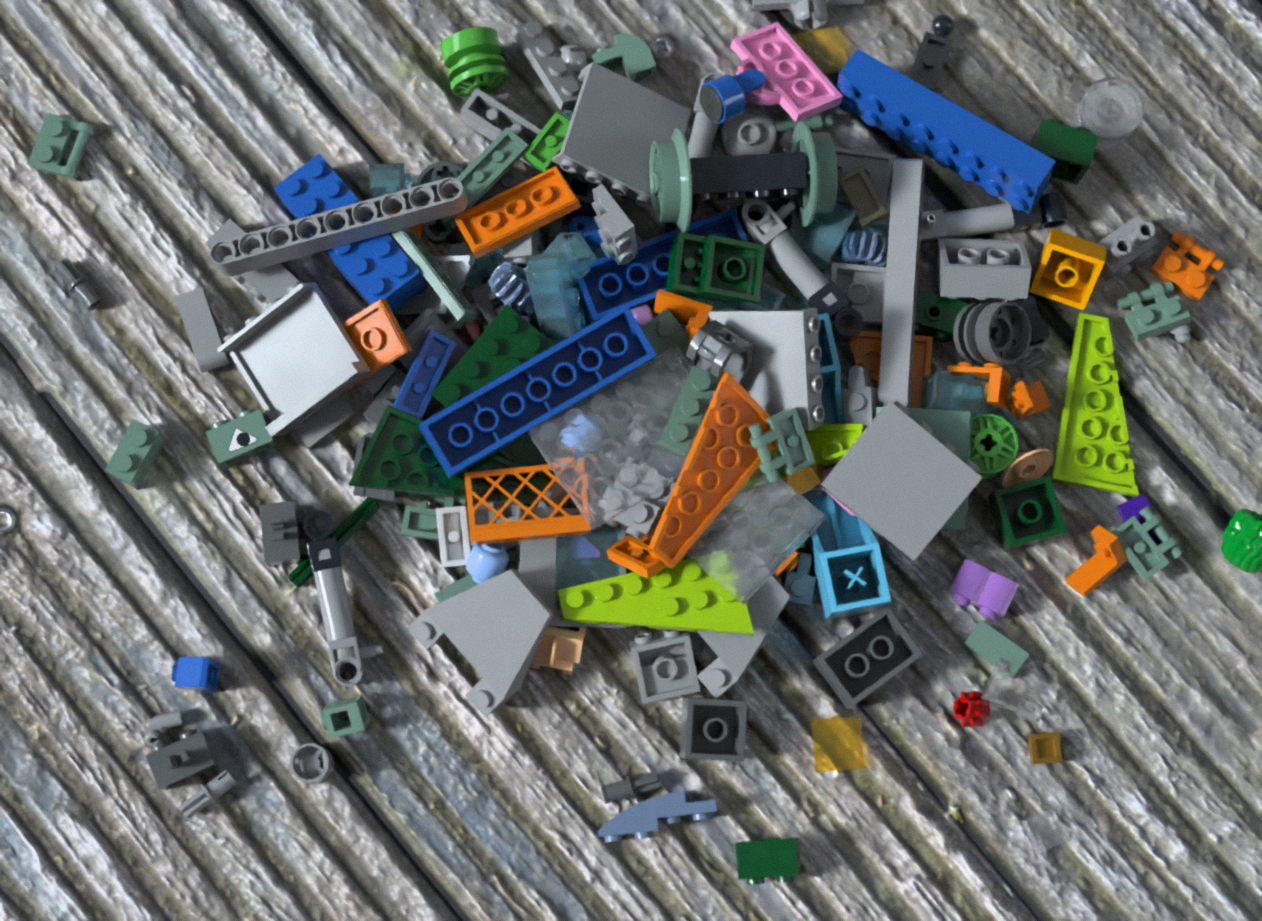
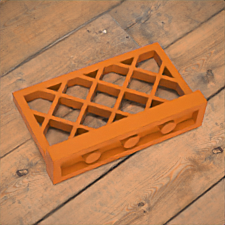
M584 461L464 472L470 542L472 546L591 534ZM578 469L579 481L572 489L558 479L565 470ZM549 471H559V472L556 474V476H554V475H553L552 473H550ZM538 472H544L552 479L542 492L529 483V480ZM528 473H530V474L526 477V479H524L521 475H519V474H528ZM514 475L522 481V484L512 495L499 485L505 476ZM500 476L496 482L490 478ZM485 478L492 484V487L481 498L472 491L471 479ZM555 482L568 492L559 505L545 496ZM525 485L539 495L529 508L525 507L515 498ZM579 486H580L581 497H580L578 494L575 493L576 489H577ZM495 488L509 498L499 511L485 501ZM571 495L582 503V515L570 516L561 509ZM473 497H475L479 501L475 507L473 504ZM543 498L555 510L548 518L540 519L532 510ZM513 501L525 513L518 521L510 522L502 513ZM482 504L495 514L488 524L475 525L474 514ZM558 511L564 515L562 517H554ZM528 514L534 518L532 520H524ZM498 518L504 521L502 523H494Z

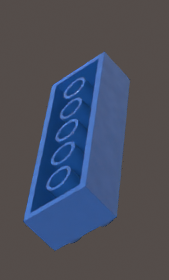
M320 154L274 187L281 202L295 219L360 202ZM373 216L365 218L363 222L370 221ZM345 224L338 225L335 230L341 229ZM316 232L310 233V237L314 236ZM388 233L323 251L368 306L385 298L392 312H394L427 287L421 272Z
M734 208L690 224L687 232L704 237L715 235L748 242ZM678 229L637 244L638 254L627 264L618 265L613 257L609 259L605 256L573 268L574 281L592 324L627 304L630 310L647 304L649 308L655 305L658 290L666 291L672 236L679 232Z

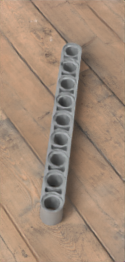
M895 158L893 163L878 388L879 407H884L883 405L887 401L895 403L896 400L905 407H910L925 177L924 159Z
M453 177L444 178L220 240L211 247L210 257L223 275L235 276L458 214L466 209L468 197L460 180ZM458 193L454 198H447L450 194ZM424 201H430L425 206H419ZM395 209H401L398 213L391 214ZM373 216L370 221L363 222L365 218ZM345 224L341 229L335 230L338 225ZM316 232L314 236L307 238L310 233ZM288 240L284 245L278 246L281 241ZM259 248L257 252L251 253L253 249ZM231 255L228 260L223 261L226 256Z

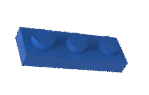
M432 329L427 330L392 407L420 420L422 419L432 397L431 394L435 390L455 347V341Z

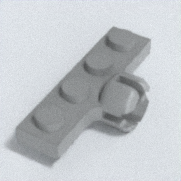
M752 0L753 11L789 9L793 12L794 22L800 29L808 30L807 18H811L812 28L815 30L826 23L828 16L827 7L864 4L865 0Z
M538 21L513 25L511 34L560 111L575 108L581 89L576 78H579L581 70L587 66L585 52L582 51L580 46L575 44L564 45L561 48L556 47Z

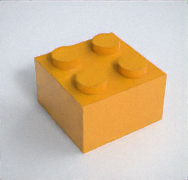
M1052 228L1032 274L1029 292L1084 310L1105 263L1107 247Z

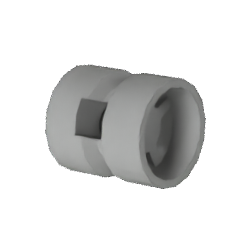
M306 743L293 751L290 758V768L292 774L297 779L309 784H319L331 776L334 769V760L326 748L314 743Z

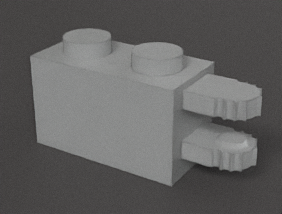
M855 365L849 370V389H842L844 424H863L866 429L876 417V407H879L878 389L873 387L872 375L869 369Z

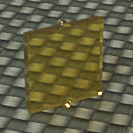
M839 25L792 34L791 36L824 75L840 72L848 62L846 54L847 44L843 42Z
M834 715L829 719L811 720L815 772L837 771L840 774L843 770L865 769L860 716L839 718L837 715Z

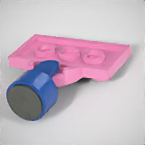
M778 22L733 39L731 48L742 60L736 75L726 74L708 81L701 86L700 90L702 109L706 116L717 124L742 115L745 110V103L750 101L758 105L767 106L780 104L796 123L840 105L843 95Z

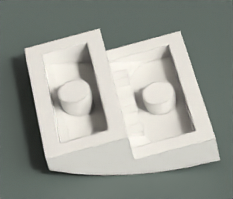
M482 504L474 514L475 525L488 524L494 517V513ZM468 507L436 508L441 567L467 565L473 547L470 542Z

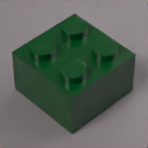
M1043 119L1031 139L1030 146L1056 161L1051 174L1052 178L1078 185L1090 167L1098 135L1091 133L1089 129L1084 127L1072 128L1065 126L1063 122L1056 119Z
M1050 476L994 490L988 496L1004 552L1059 538L1067 532Z

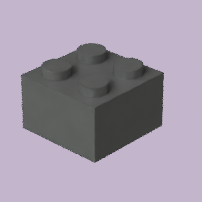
M682 697L679 756L684 759L744 762L747 701L739 699Z

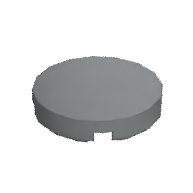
M747 107L745 116L740 115L723 123L720 135L724 150L729 156L770 154L774 149L777 139L776 125L764 111Z

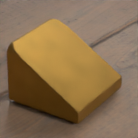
M822 464L808 466L786 477V481L796 495L801 494L822 483L824 467Z

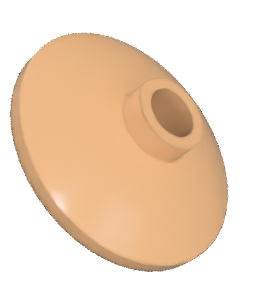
M1036 449L1027 453H1018L1015 460L1002 474L1001 484L1003 487L1040 478L1053 463L1054 456L1052 452L1048 449Z

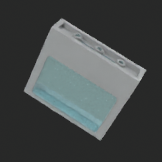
M534 507L532 512L540 519L548 518L555 508ZM521 508L517 511V521L525 513ZM561 508L570 516L583 514L582 509ZM588 509L591 534L517 541L516 571L553 612L548 623L549 627L615 628L618 631L626 628V626H621V624L565 622L557 592L560 589L626 574V568L609 560L607 554L609 547L629 535L626 533V527L618 524L617 528L611 527L600 521L602 516L596 512V509ZM558 511L554 517H562L564 515ZM528 514L524 520H532L534 518Z

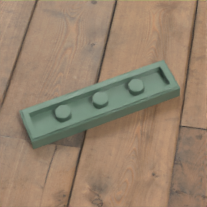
M404 228L393 231L391 233L454 317L458 321L471 323L478 316L477 312L414 230Z

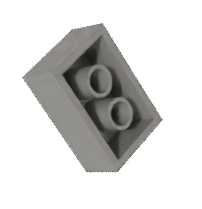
M938 238L934 270L940 297H947L949 299L971 297L979 300L1003 298L1009 301L1027 299L1032 268L1023 240Z

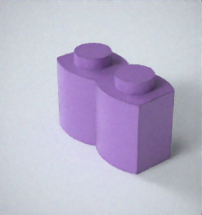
M964 559L948 593L953 595L952 600L965 607H968L969 603L980 608L979 614L995 620L996 617H1004L1019 584L971 560Z

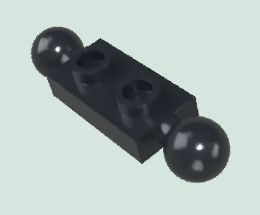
M944 14L938 15L933 19L931 28L934 34L925 32L909 75L910 79L933 92L952 40L944 37L952 33L954 23L951 17Z

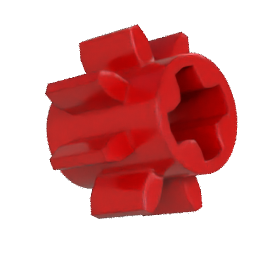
M961 692V697L954 702V717L962 720V727H982L983 721L990 717V702L981 699L982 692Z

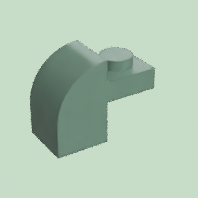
M628 33L615 34L614 47L604 46L592 54V62L609 70L622 65L627 79L636 83L656 76V63L648 45L635 35Z

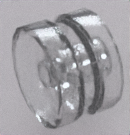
M1106 77L1095 81L1086 90L1074 112L1075 127H1084L1089 129L1091 133L1097 134L1098 138L1095 147L1098 149H1113L1121 146L1131 137L1144 115V101L1140 91L1131 82L1117 77Z

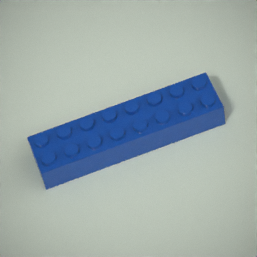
M859 49L854 52L840 71L837 90L843 95L842 102L838 105L842 110L849 113L852 112L862 118L866 124L876 126L885 131L892 139L901 140L908 144L915 152L925 154L934 159L941 167L949 168L958 173L964 180L974 182L983 187L988 194L1004 199L1014 209L1023 210L1029 214L1047 189L1056 163L1054 159Z
M625 304L421 422L419 429L446 475L451 479L650 363L657 354L629 307Z

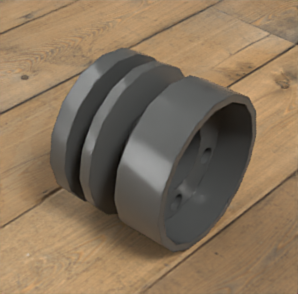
M971 303L963 307L956 317L953 326V340L957 352L969 363H1015L1022 359L1029 349L1032 327L1029 316L1023 307L1016 303Z

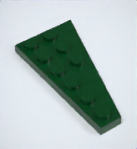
M387 405L349 482V486L467 499L464 472L523 466L494 453L449 479L419 429V424L423 421ZM528 473V474H519V475H521L524 479H526V477H527L530 473ZM535 473L529 480V483L542 492L550 479ZM514 475L505 476L499 485L512 495L522 484V481ZM500 476L490 478L496 482ZM485 478L471 479L472 491L481 498L492 487V484ZM525 485L515 498L524 506L530 507L539 495ZM495 488L485 501L505 504L509 498Z

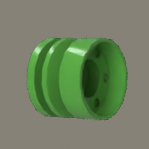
M474 27L461 30L450 35L440 44L445 67L450 69L448 71V78L451 81V89L454 95L470 97L476 88L487 94L499 89L509 80L505 60L500 56L501 46L498 35L493 28Z
M979 414L972 417L970 461L979 468L977 473L983 477L980 482H989L999 477L1015 460L1019 448L1018 436L1013 426L1003 417L994 414ZM984 440L991 447L989 451H985V446L981 445Z

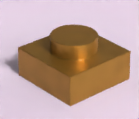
M1059 732L1028 734L1030 765L1062 762Z

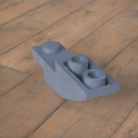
M685 791L656 796L635 804L609 820L598 830V838L605 837V843L623 841L622 835L634 834L635 839L652 838V832L659 830L657 819L663 818V824L681 822V816L693 815V821L711 819V813L717 812L716 799L686 803Z

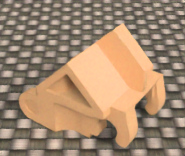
M555 608L556 614L563 616L562 609ZM547 626L531 662V668L540 669V666L563 670V674L572 675L573 664L580 663L587 627H580L579 631L576 632Z

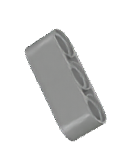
M204 287L175 296L200 371L205 373L230 364L227 352L219 353L217 351V348L224 343Z

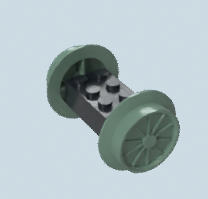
M800 121L796 124L793 131L790 153L690 158L685 134L682 128H675L670 140L653 141L651 145L649 181L652 209L657 223H675L679 232L687 233L691 220L692 202L710 200L712 195H717L718 200L741 198V193H746V198H763L770 196L769 192H774V197H793L797 218L802 226L808 227L811 225L815 214H830L835 207L838 172L832 138L828 132L811 133L807 123Z

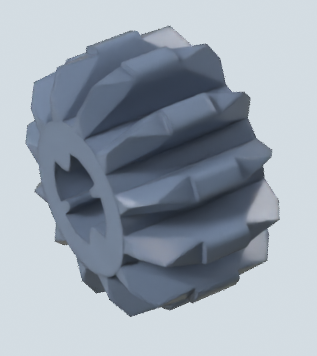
M856 230L847 233L842 244L841 259L846 264L885 267L887 263L888 240L882 235H877L876 232L871 233L867 230L865 232Z
M504 261L493 271L488 280L491 292L496 294L497 299L501 300L505 306L509 305L513 310H523L534 301L539 288L536 285V280L529 275L530 273L526 272L522 266L519 267L515 262Z

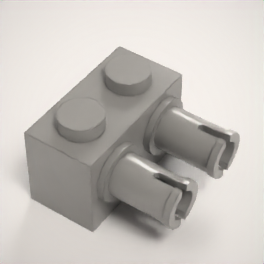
M1137 215L1097 243L1107 247L1105 263L1100 272L1107 281L1114 276L1120 279L1132 270L1130 267L1132 263L1137 260L1143 263L1155 254L1152 249L1159 241L1154 236L1155 227L1151 222L1143 221Z

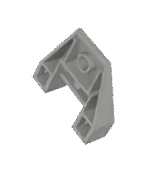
M753 551L734 559L754 630V636H745L739 633L719 634L713 631L696 630L718 656L716 660L697 675L698 679L715 699L723 695L746 674L791 597Z
M512 568L430 606L412 622L408 629L426 650L447 637L482 676V679L466 696L480 713L487 717L503 706L520 689L553 612L518 572Z

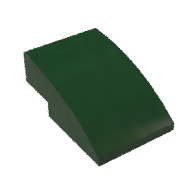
M678 232L672 236L666 291L695 298L758 303L760 299L765 245L715 235L704 237Z

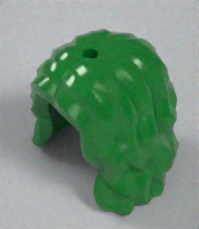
M1240 509L1234 514L1223 532L1221 552L1233 566L1246 573L1255 574L1262 572V515H1259L1256 511Z

